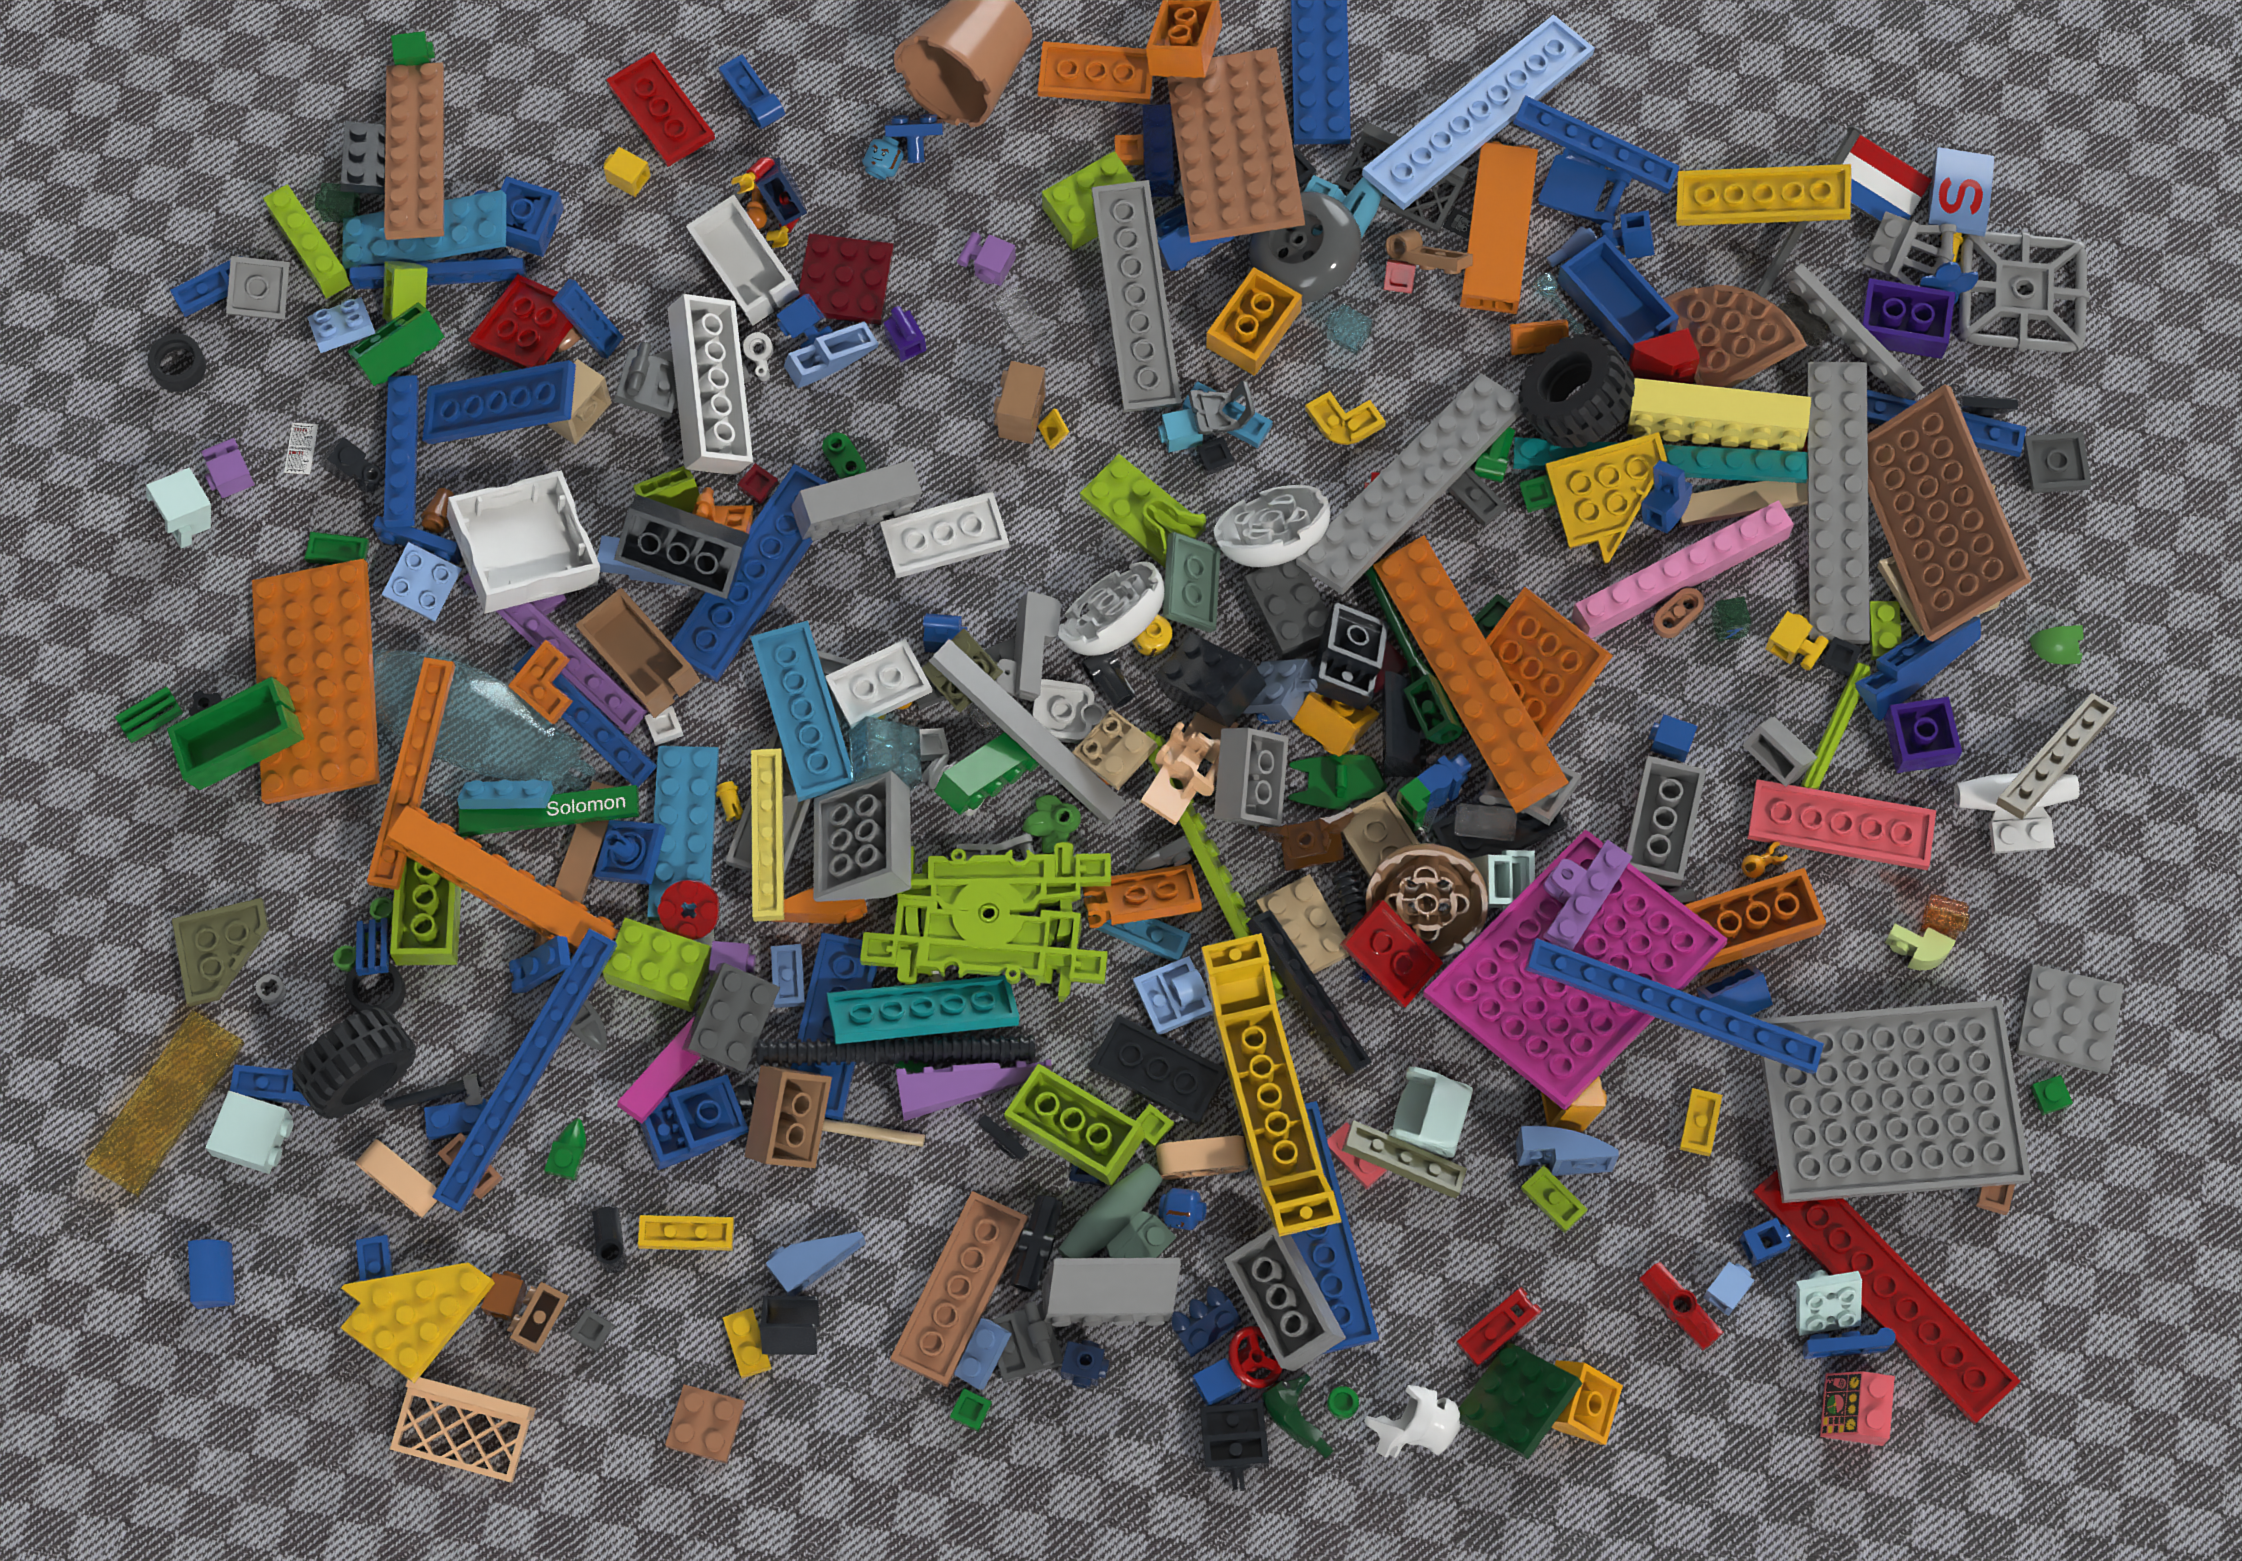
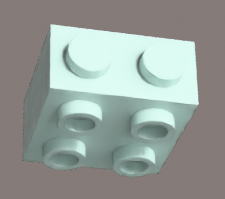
M228 1091L205 1148L211 1156L270 1174L272 1167H276L282 1155L280 1147L284 1137L288 1138L292 1131V1116L286 1108Z

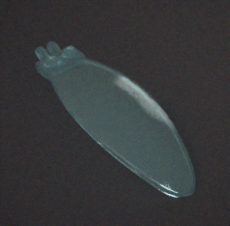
M373 650L376 720L401 739L404 738L424 657L452 661L456 667L433 757L472 772L512 781H528L532 779L552 781L554 789L552 794L557 793L562 783L576 791H585L587 788L581 780L567 775L572 767L586 776H594L596 770L584 761L577 759L584 744L558 730L556 731L546 718L508 687V685L475 667L453 659L414 651Z

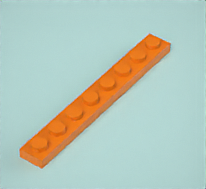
M424 657L367 878V883L371 886L399 890L407 856L384 842L406 805L410 808L414 806L420 808L456 667L452 661Z

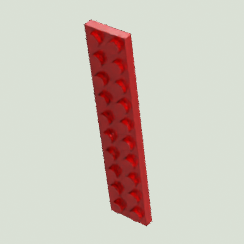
M1777 1170L1752 1192V1195L1774 1218L1777 1217L1781 1225L1784 1224L1787 1227L1790 1235L1830 1276L1859 1271L1862 1279L1861 1308L1880 1328L1886 1327L1894 1331L1896 1336L1894 1343L1973 1425L1981 1420L2021 1382L1844 1198L1782 1203Z

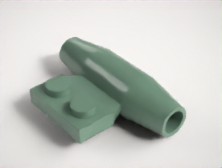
M1144 1163L1114 1184L1078 1220L1058 1248L1059 1254L1063 1258H1089L1106 1246L1109 1258H1157L1177 1238L1156 1215L1141 1211L1163 1181L1160 1174L1151 1165Z

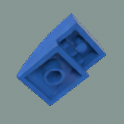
M728 1075L670 1092L668 1097L662 1100L646 1120L640 1123L657 1170L708 1152L749 1131Z

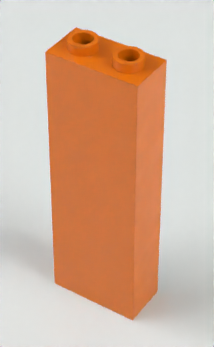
M1495 141L1481 146L1467 253L1473 254L1472 266L1464 270L1460 307L1517 314L1538 149H1533L1526 145H1503Z

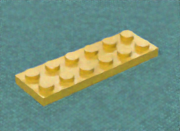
M1851 164L1678 171L1677 226L1851 220Z

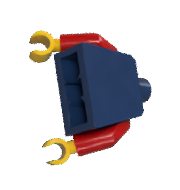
M763 157L757 160L746 171V174L732 178L731 184L739 183L740 191L737 194L752 190L754 182H756L757 187L780 222V229L769 231L766 235V240H774L772 248L783 247L789 241L787 233L792 232L801 216L807 214V210L800 189L780 157L775 159Z

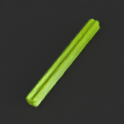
M1862 663L1855 664L1815 752L1818 758L1808 768L1801 783L1802 787L1819 789L1859 700L1860 694L1855 688V683L1871 673L1868 665Z

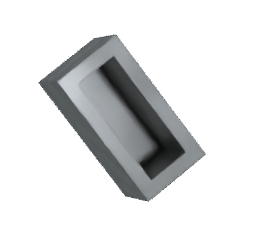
M1775 716L1760 724L1742 745L1785 787L1800 779L1818 758Z

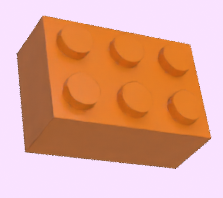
M1162 0L1146 46L1150 76L1205 78L1222 28L1219 0Z

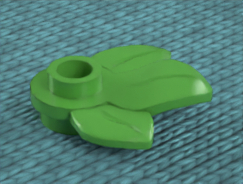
M1044 795L1035 799L1038 811L1027 817L1022 829L1027 834L1042 837V852L1044 854L1054 853V847L1057 843L1068 842L1069 834L1080 825L1081 814L1074 805L1069 803L1063 804L1056 796ZM1069 813L1068 821L1061 822L1062 815Z

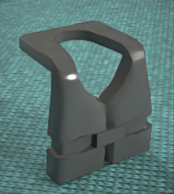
M1242 380L1231 393L1192 390L1188 395L1192 411L1196 413L1194 420L1199 434H1211L1212 432L1217 434L1242 429L1255 414L1249 385L1245 380ZM1244 396L1246 407L1238 421L1230 418L1222 411L1227 403L1237 401Z

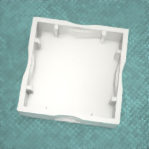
M562 470L523 479L504 487L486 488L448 497L447 518L484 613L598 585L600 565L587 532L578 520L575 503Z

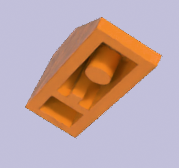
M813 887L785 899L784 920L772 922L853 923L861 919L863 914L868 911L864 899L816 902L813 899Z

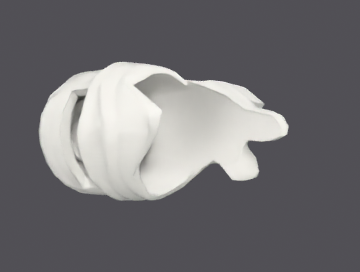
M1407 1386L1405 1391L1410 1395V1399L1400 1419L1392 1421L1385 1415L1377 1418L1366 1416L1365 1424L1377 1432L1380 1437L1376 1452L1384 1457L1391 1455L1396 1458L1406 1443L1424 1446L1434 1454L1439 1455L1448 1448L1460 1429V1412L1456 1403L1444 1397L1437 1400V1391L1419 1386Z

